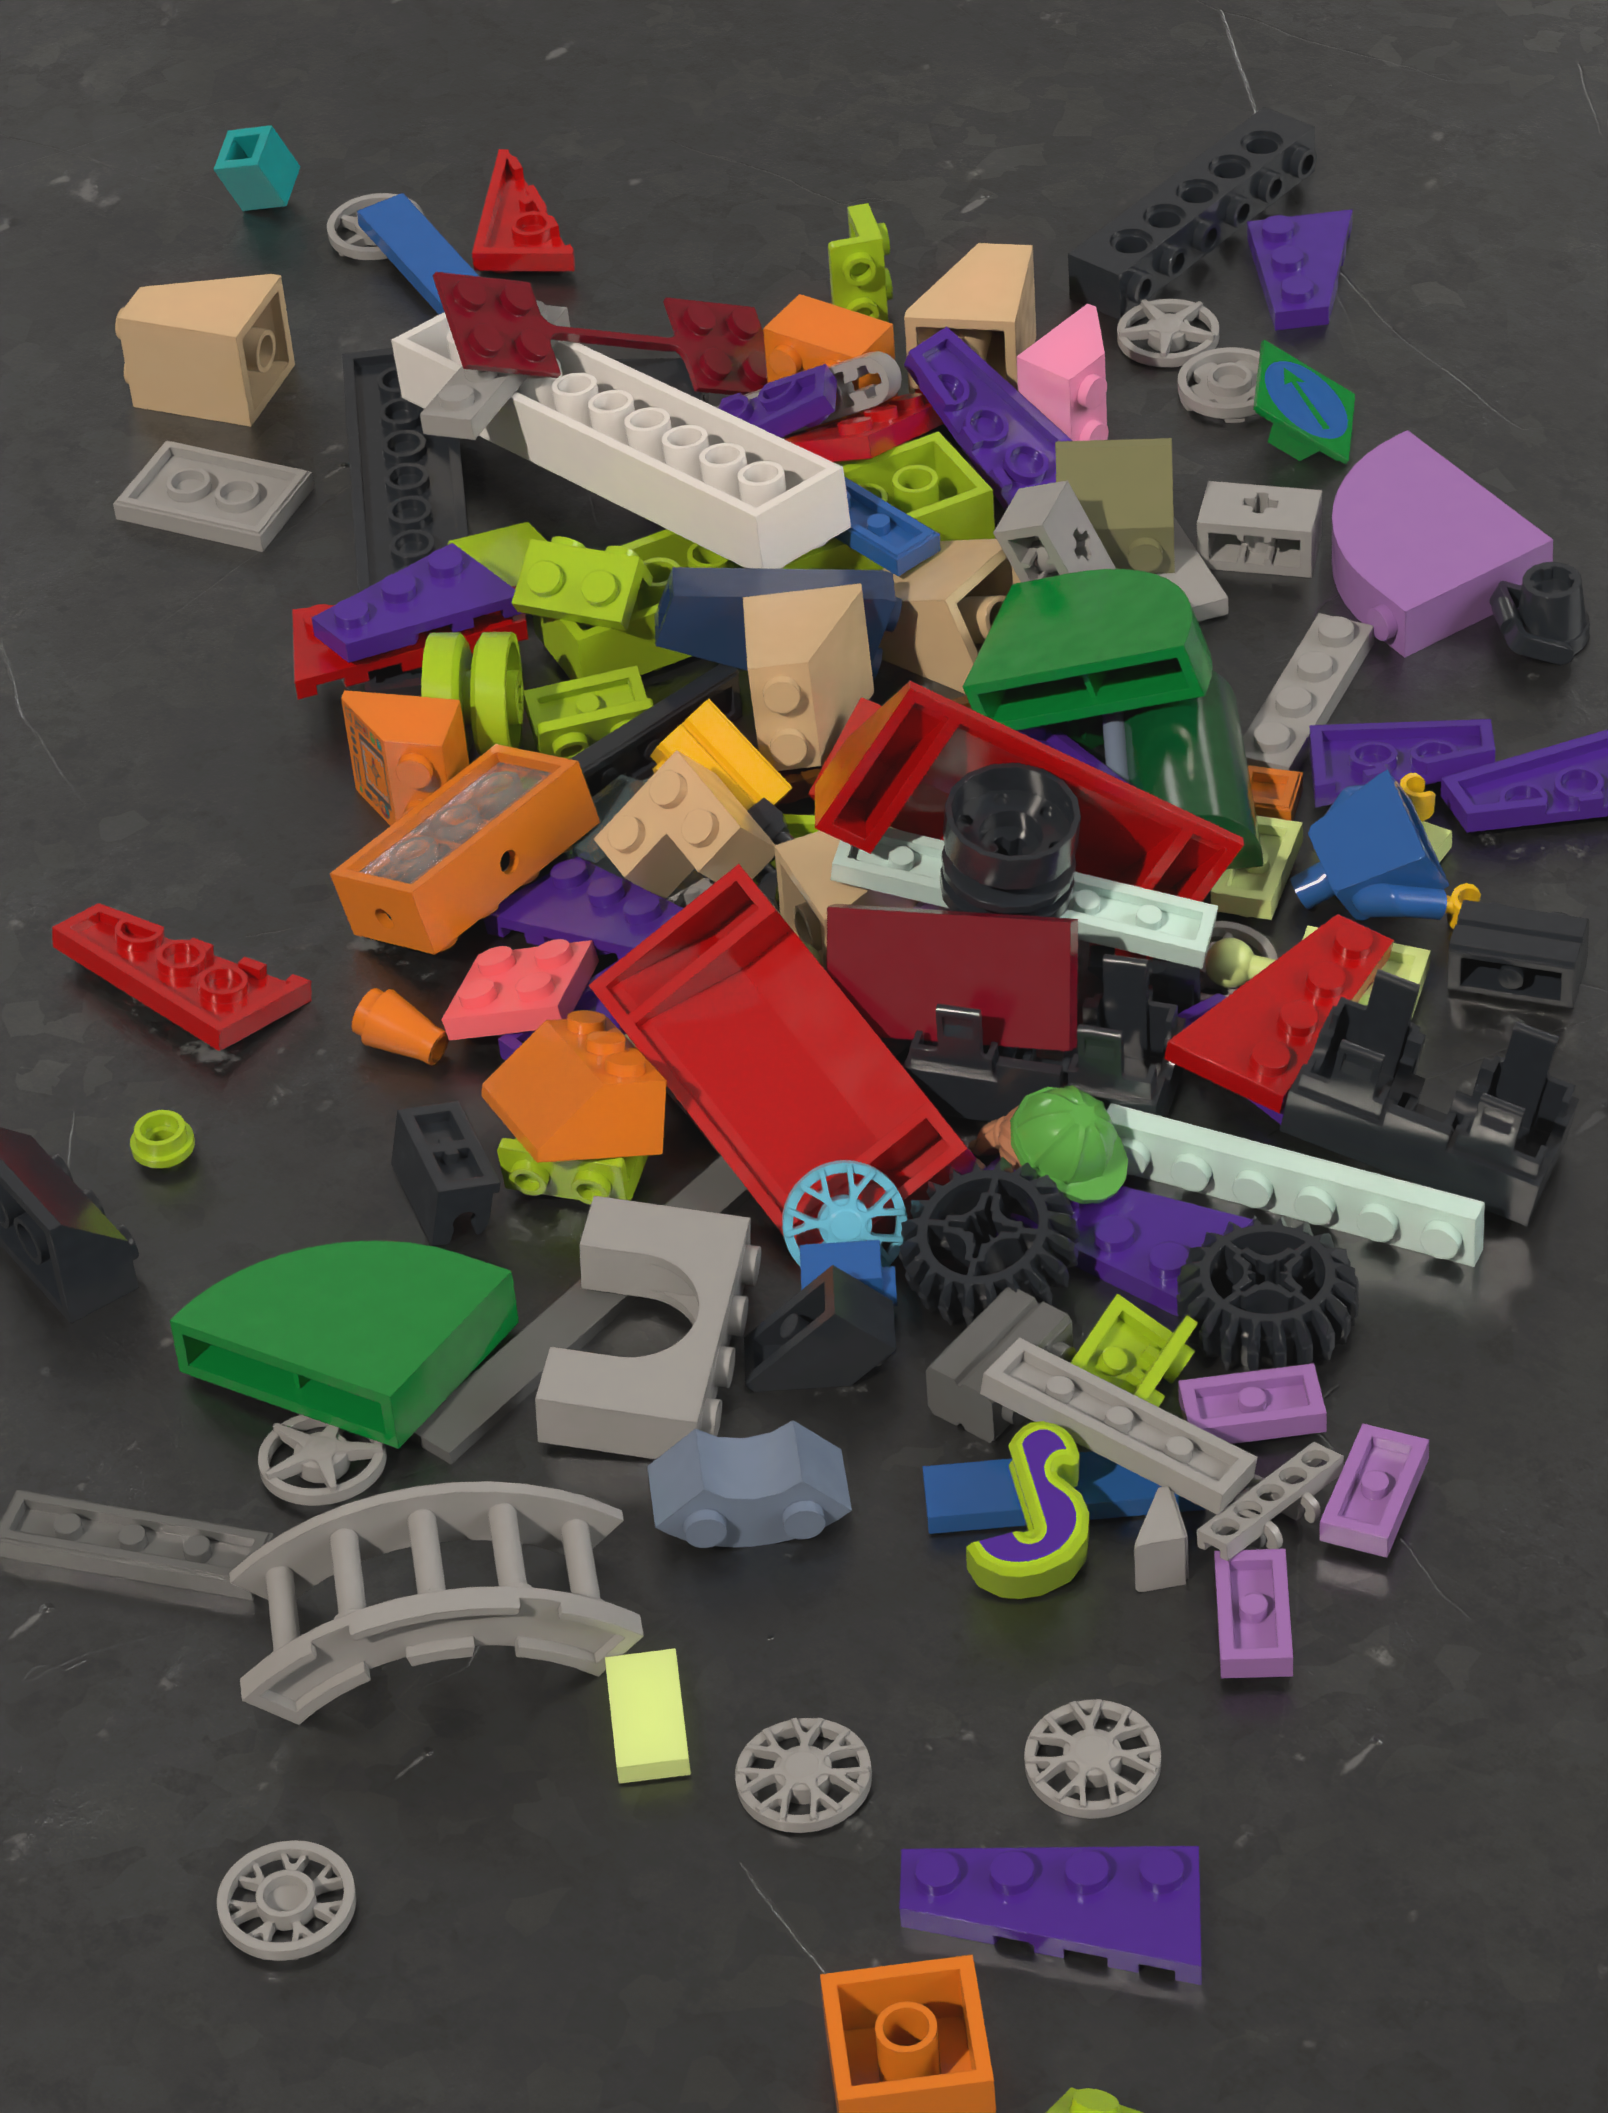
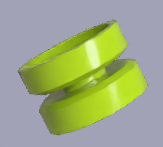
M459 632L429 633L426 639L422 664L421 697L461 701L468 754L472 748L473 737L476 750L480 756L495 744L518 749L521 747L524 687L520 648L517 636L513 632H483L474 647L473 657L469 643Z

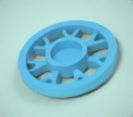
M840 1160L828 1162L812 1169L794 1185L784 1205L782 1230L787 1248L799 1266L800 1248L796 1243L794 1235L819 1228L820 1234L824 1239L822 1243L880 1240L882 1267H888L900 1252L899 1246L904 1243L901 1235V1222L907 1221V1213L898 1189L884 1173L862 1162ZM847 1173L849 1195L843 1194L831 1198L826 1176ZM853 1173L864 1176L858 1184L854 1183ZM872 1179L882 1186L886 1192L873 1206L867 1209L866 1205L858 1199V1196ZM819 1180L821 1181V1191H817L810 1187L815 1182ZM805 1192L824 1203L818 1213V1218L810 1217L796 1210L797 1204ZM891 1198L894 1208H883L884 1204ZM876 1216H896L894 1235L871 1232V1218ZM794 1217L804 1221L803 1224L793 1228ZM882 1242H891L887 1250L882 1247Z

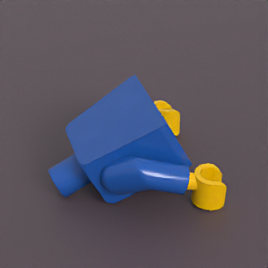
M1388 769L1377 775L1367 784L1347 786L1340 792L1326 814L1312 824L1308 832L1320 862L1290 878L1297 896L1307 910L1336 895L1355 920L1389 917L1441 920L1444 914H1447V921L1453 929L1455 924H1457L1463 900L1480 902L1481 893L1473 884L1465 883L1456 887L1451 896L1446 895L1444 889L1450 886L1421 822L1433 815L1436 794L1433 791L1424 792L1425 780L1419 774L1409 773L1405 775L1399 785Z

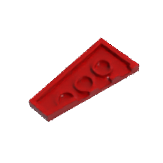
M318 604L310 608L292 609L294 678L297 699L318 695L316 685L339 679L343 680L345 687L369 681V671L399 664L403 672L421 668L425 643L429 633H452L453 631L449 625L419 633V639L416 644L348 663L314 636L312 617L334 605ZM501 610L473 618V628L459 631L469 643L472 654L483 632H513L516 634L518 642L528 639L526 613L504 618Z

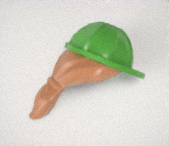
M1073 1085L1064 1088L1046 1087L1026 1095L1020 1105L1011 1110L1007 1116H1002L984 1125L980 1129L977 1139L971 1141L968 1145L970 1150L980 1157L995 1156L1000 1153L1001 1158L1004 1157L1010 1162L1015 1171L1028 1162L1036 1170L1038 1177L1049 1175L1056 1183L1059 1193H1063L1064 1197L1079 1204L1101 1203L1111 1198L1118 1192L1127 1176L1128 1158L1121 1138L1113 1126L1103 1101L1097 1100Z

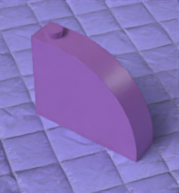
M1408 430L1383 442L1358 461L1342 481L1333 503L1332 572L1337 591L1352 614L1361 623L1372 625L1374 627L1373 635L1378 640L1387 643L1404 658L1493 615L1489 599L1501 581L1521 585L1525 572L1532 566L1543 562H1553V539Z

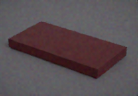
M833 904L827 907V973L879 1037L913 1040L916 1031L920 1030L923 1031L924 1041H937L936 1006L939 1003L980 1009L983 1045H991V1042L994 1041L998 1042V1046L1060 1051H1071L1077 1048L1078 919Z

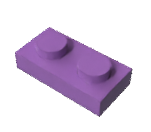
M1314 1363L1178 1381L1179 1403L1183 1420L1231 1444L1327 1432V1412Z
M1362 1423L1320 1520V1541L1387 1558L1428 1462L1429 1439Z
M1286 1549L1242 1550L1229 1561L1220 1558V1551H1214L1221 1679L1293 1676Z

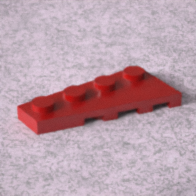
M916 386L914 387L915 393L890 398L889 404L866 409L863 413L784 440L831 462L870 459L944 423L920 388Z
M100 903L52 927L53 948L219 1052L312 1001L311 980L295 974L288 977L286 981L267 975V964L245 956L238 964L215 956L213 944L196 938H191L190 940H171L165 937L163 926Z
M1339 914L1335 915L1167 1042L1164 1059L1280 1114L1286 1105L1289 1091L1303 1064H1307L1313 1053L1319 1032L1332 1007L1337 1006L1341 997L1359 1002L1374 981L1377 970H1381L1390 958L1394 940Z

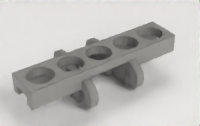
M1313 1442L1266 1478L1254 1474V1478L1220 1515L1216 1514V1516L1197 1529L1198 1547L1206 1550L1212 1545L1220 1549V1558L1229 1561L1248 1545L1260 1549L1265 1545L1266 1537L1268 1549H1279L1283 1543L1282 1534L1278 1527L1270 1520L1280 1513L1298 1520L1303 1516L1305 1508V1519L1309 1523L1316 1521L1320 1517L1321 1509L1314 1495L1340 1476L1344 1467V1455ZM1322 1460H1325L1327 1462L1323 1466L1315 1467L1319 1463H1321ZM1301 1477H1303V1478L1305 1479L1304 1481H1302V1482H1300V1483L1293 1484L1294 1482H1296V1481H1297L1298 1479H1300ZM1251 1510L1258 1511L1260 1514L1258 1515L1254 1512H1251ZM1232 1529L1235 1530L1234 1534L1226 1535Z

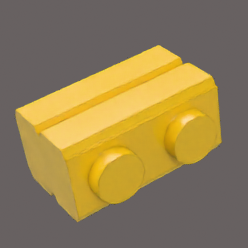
M710 699L706 700L682 724L671 732L650 755L657 763L653 768L655 774L670 756L678 750L717 774L746 810H749L762 798H766L775 806L793 788Z

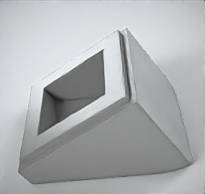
M1169 1486L1158 1488L1135 1542V1588L1138 1592L1186 1585V1579H1189L1188 1535L1173 1490L1170 1491Z

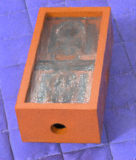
M495 744L333 870L330 876L354 935L436 955L452 947L456 943L457 937L479 919L493 914L498 909L499 903L520 886L534 881L539 876L540 870L560 854L575 848L580 843L581 837L598 825L600 819L579 761Z

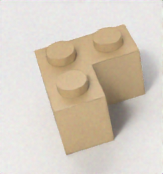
M678 750L670 756L594 838L595 842L624 878L664 899L694 869L716 882L736 865L740 864L753 880L775 856V844L717 774Z

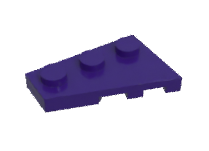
M1353 209L1290 217L1274 215L1264 220L1247 221V240L1275 331L1329 324L1338 288L1340 267L1344 264L1346 243L1352 231Z
M450 543L312 617L314 636L349 663L416 644L419 639V633L449 625L453 632H459L473 628V618L499 610H501L504 618L522 613L518 612L512 605L515 593L513 587L458 546Z
M1491 719L1309 725L1315 808L1333 804L1345 787L1367 784L1387 769L1399 785L1401 779L1409 773L1419 774L1425 780V785L1441 782L1442 777L1495 762V743Z

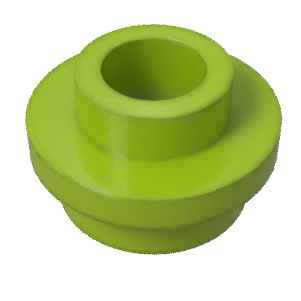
M156 1110L142 1116L136 1122L134 1132L130 1138V1147L134 1159L138 1163L150 1168H169L188 1158L195 1146L194 1133L190 1125L184 1121L181 1115L170 1110Z

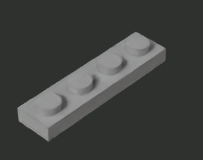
M536 300L541 315L549 323L556 326L570 327L567 307L545 305L543 302ZM551 340L552 348L558 342L557 340ZM461 366L421 412L420 418L423 434L475 440L529 375L463 369V366Z
M1321 613L1317 615L1243 736L1247 765L1299 771L1310 752L1309 725L1327 724L1374 645V627L1372 625L1351 621L1339 616Z
M1020 1337L983 1373L981 1395L1034 1422L1044 1421L1059 1425L1068 1431L1075 1443L1162 1487L1169 1486L1170 1491L1173 1490L1175 1494L1217 1515H1220L1254 1478L1258 1457Z

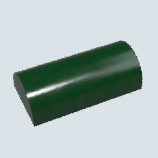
M1212 670V677L1207 692L1203 697L1124 711L1129 784L1243 837L1244 846L1227 869L1262 867L1263 853L1237 701L1229 683Z

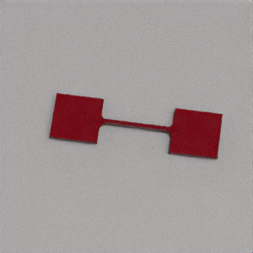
M435 272L433 274V279L463 369L558 378L561 375V371L551 345V340L676 352L684 360L695 392L734 395L741 392L742 395L762 389L768 383L764 332L755 307L666 297L663 303L674 335L673 337L649 336L553 325L541 315L530 282Z

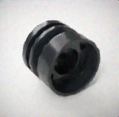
M1021 763L990 764L971 771L951 788L944 810V847L941 853L942 867L940 869L942 899L951 911L1060 918L1068 910L1074 893L1075 854L1079 843L1081 823L1078 798L1068 785L1043 768Z

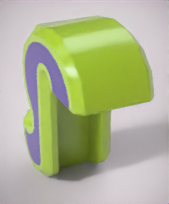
M1044 1421L1031 1422L1025 1425L1014 1435L1008 1445L1012 1457L1009 1470L1028 1531H1015L973 1542L966 1547L967 1570L978 1587L1002 1598L1024 1599L1042 1596L1071 1582L1087 1560L1089 1511L1081 1493L1074 1488L1078 1485L1080 1454L1074 1439L1068 1431L1057 1424Z

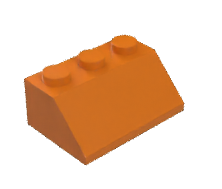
M580 1010L569 1013L567 1019L546 1020L482 1084V1098L537 1163L663 1154L667 1080L613 1022L602 1013Z

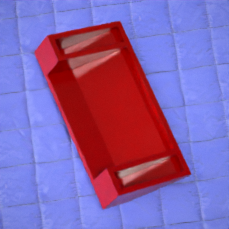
M909 681L844 741L815 784V829L871 854L889 827L944 841L943 824L947 798L951 788L967 773L990 764L1021 763L1043 768L1063 780L1078 798L1081 823L1079 843L1075 854L1076 872L1200 902L1204 900L1244 846L1243 837L912 681ZM1089 942V943H1090V946H1091V945H1100V944H1096V943ZM1115 948L1116 956L1153 959L1150 956Z
M740 864L736 865L589 984V987L642 1055L667 1080V1087L782 1234L783 1209L790 1191L806 1173L828 1162L840 1160L858 1161L884 1173L894 1183L903 1199L907 1221L913 1219L910 1212L912 1208L911 1200H930L927 1193L928 1181L944 1186L950 1182V1167L958 1170L962 1175L973 1172L976 1160L973 1153ZM847 1173L826 1176L831 1198L837 1195H849ZM853 1173L854 1183L858 1184L864 1176ZM871 1179L859 1194L858 1199L868 1209L886 1191ZM819 1180L815 1182L810 1187L817 1191H821V1181ZM805 1192L800 1198L796 1210L810 1217L818 1218V1213L824 1203ZM891 1198L884 1204L883 1208H894ZM876 1216L871 1218V1232L877 1234H891L895 1232L896 1216ZM796 1217L793 1218V1228L804 1223V1221ZM819 1228L794 1235L799 1248L800 1245L821 1244L824 1241Z

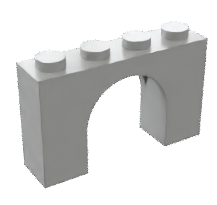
M593 1196L579 1245L582 1289L655 1299L678 1309L691 1321L693 1326L673 1346L661 1352L641 1357H618L550 1347L535 1398L538 1442L657 1459L694 1429L714 1436L718 1435L722 1400L716 1399L718 1387L729 1388L732 1381L735 1348L729 1347L732 1335L742 1337L745 1330L748 1314V1297L742 1296L745 1285L755 1286L757 1283L761 1262V1247L751 1245L749 1217Z

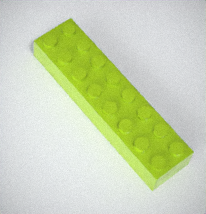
M939 431L896 446L873 458L860 459L842 466L844 477L939 533L940 541L995 539L993 534L995 531L993 489ZM666 529L620 546L636 552L653 576L650 589L639 588L627 631L533 615L535 634L571 680L636 665L640 675L657 671L667 665L692 657L691 655L658 647L655 644L654 616L672 567H744ZM832 538L824 546L807 552L785 565L783 569L882 570L883 567L838 539Z

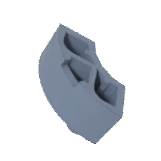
M794 1420L770 1433L748 1438L717 1437L694 1429L647 1466L655 1528L674 1537L686 1540L689 1544L698 1548L713 1546L755 1547L792 1539H809L820 1534L824 1527L852 1511L842 1449Z

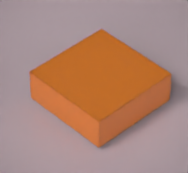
M1248 765L1256 816L1293 821L1303 791V772Z

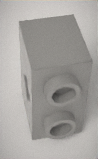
M1068 480L1019 488L993 532L1020 582L1086 570L1116 569Z
M1208 481L1197 520V552L1209 569L1312 578L1322 537V490Z

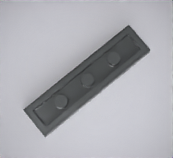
M16 1490L0 1522V1557L253 1601L256 1594L231 1584L229 1573L253 1552L273 1540L274 1534Z

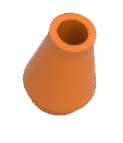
M378 988L371 989L362 998L353 1016L352 1031L361 1036L363 1045L418 1059L431 1066L441 1059L449 1043L445 1030L436 1026L393 989L386 990L385 992Z

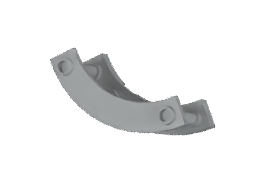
M492 1481L451 1482L416 1486L371 1496L342 1505L291 1528L261 1546L229 1573L231 1584L268 1600L273 1652L240 1678L242 1701L300 1725L315 1711L336 1697L363 1683L371 1681L370 1669L405 1657H407L411 1666L440 1660L472 1657L475 1646H514L516 1657L550 1661L574 1667L599 1677L606 1670L605 1657L623 1655L644 1636L640 1614L605 1602L600 1597L592 1549L624 1521L622 1510L581 1494L530 1484ZM462 1540L492 1541L499 1586L446 1590L439 1542ZM521 1544L565 1555L571 1593L533 1588L527 1584ZM411 1547L418 1594L367 1607L361 1562L375 1556ZM334 1575L338 1614L334 1620L300 1635L297 1599L312 1587Z

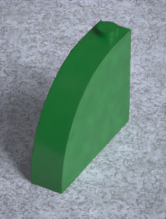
M1086 570L1012 584L962 687L972 710L1014 730H1021L1203 697L1207 692L1212 677L1213 664L1211 653L1191 603L1185 592L1178 585L1157 574L1140 570Z
M398 1241L331 1243L275 1256L242 1269L214 1284L190 1301L170 1320L180 1372L397 1449L411 1437L519 1323L511 1270L438 1247Z

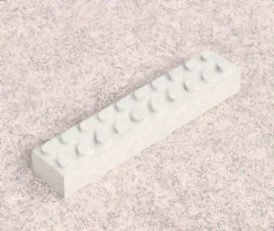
M445 312L391 340L402 398L424 409L462 366ZM558 341L553 347L561 371V375L558 378L529 375L478 435L744 568L783 569L788 563L813 549L824 546L828 540L851 528L844 469L842 466L576 342Z

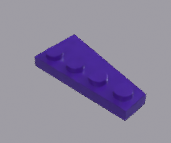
M1199 1846L901 1849L899 1906L901 1927L995 1945L1001 1937L1029 1942L1034 1946V1953L1064 1958L1066 1950L1106 1957L1108 1967L1139 1973L1142 1964L1175 1971V1980L1202 1985Z

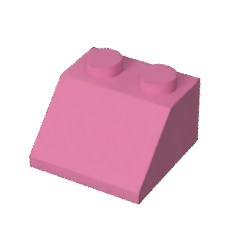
M1086 304L1017 356L1018 392L1072 441L1107 440L1109 434L1106 407L1105 351L1097 308Z

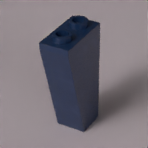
M672 567L654 616L655 644L661 648L748 671L743 597L861 583L874 681L882 660L883 650L879 647L885 631L892 633L896 628L901 613L902 599L895 596L893 573L883 570Z

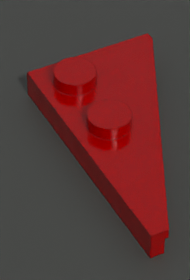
M499 149L472 250L474 271H493L502 274L513 271H575L574 249L571 244H564L560 237L559 225L553 216L548 215L547 206L534 185H528L525 181L523 167L517 157L512 156L509 153V149Z

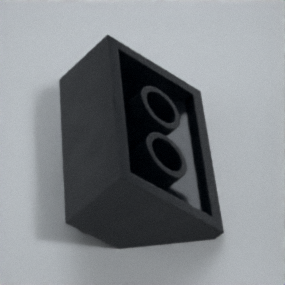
M0 1127V1245L70 1323L139 1288L133 1260L139 1257V1252L128 1229L121 1223L114 1226L105 1216L104 1209L95 1193L89 1188L81 1190L73 1182L72 1175L59 1154L53 1153L49 1155L31 1135Z

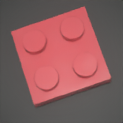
M556 939L545 942L538 947L515 950L507 946H498L478 954L442 1018L449 1041L536 1031L546 1020L567 1019V1015L574 1011L599 963L593 940L569 943L564 939Z

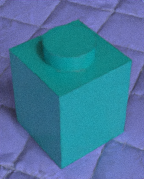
M269 125L228 130L213 170L241 210L249 211L287 206L300 170V165L273 126Z

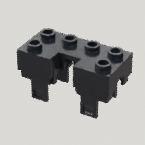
M1104 954V994L1096 993L1094 998L1086 997L1083 1004V1025L1079 1024L1077 1030V1048L1071 1051H1064L1062 1061L1039 1058L1036 1056V1049L998 1046V1042L994 1041L991 1042V1045H983L980 1009L938 1003L936 1006L937 1041H924L923 1031L917 1030L903 1068L940 1114L991 1122L1002 1116H1007L1011 1110L1020 1105L1026 1095L1046 1087L1064 1088L1073 1085L1097 1100L1103 1101L1106 1110L1113 1103L1167 1118L1184 1068L1165 1060L1164 1056L1167 1042L1186 1028V1018L1178 1017V1005L1154 1002L1149 999L1148 960Z
M1378 969L1367 1006L1341 997L1337 1006L1332 1007L1319 1032L1312 1055L1307 1064H1303L1289 1091L1279 1131L1419 1185L1485 1202V1210L1527 1226L1567 1140L1579 1102L1578 1098L1573 1097L1576 1085L1552 1077L1549 1074L1559 1037L1517 1021L1505 1058L1497 1055L1494 1056L1493 1060L1484 1058L1472 1096L1456 1091L1448 1114L1419 1104L1426 1078L1416 1075L1426 1035L1419 1033L1421 1027L1413 1024L1411 1021L1420 984Z

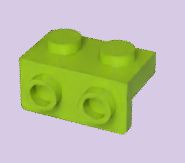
M869 203L847 207L849 238L831 241L828 244L832 304L888 322L887 300L893 299L891 276L888 268H885L884 260L885 255H890L887 227L884 222L876 223Z
M562 536L552 537L551 542L530 538L512 599V605L521 613L627 631L639 588L650 589L653 576L636 552L624 547L607 546L605 551L585 548L582 543Z
M637 665L524 690V707L537 752L567 759L572 758L654 706L653 700L646 696Z
M502 1138L497 1149L506 1189L518 1190L528 1195L543 1194L580 1200L589 1205L592 1203L593 1196L631 1201L649 1156L537 1163L517 1138Z
M1117 1294L1070 1363L1159 1407L1165 1395L1155 1388L1162 1378L1172 1384L1192 1357L1195 1350L1186 1345L1185 1342L1198 1322L1186 1315L1175 1331L1172 1332Z

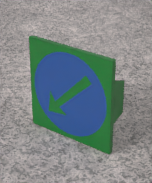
M1263 340L1260 348L1253 410L1273 423L1268 443L1298 461L1321 451L1337 462L1341 461L1346 464L1349 461L1355 394L1268 341Z

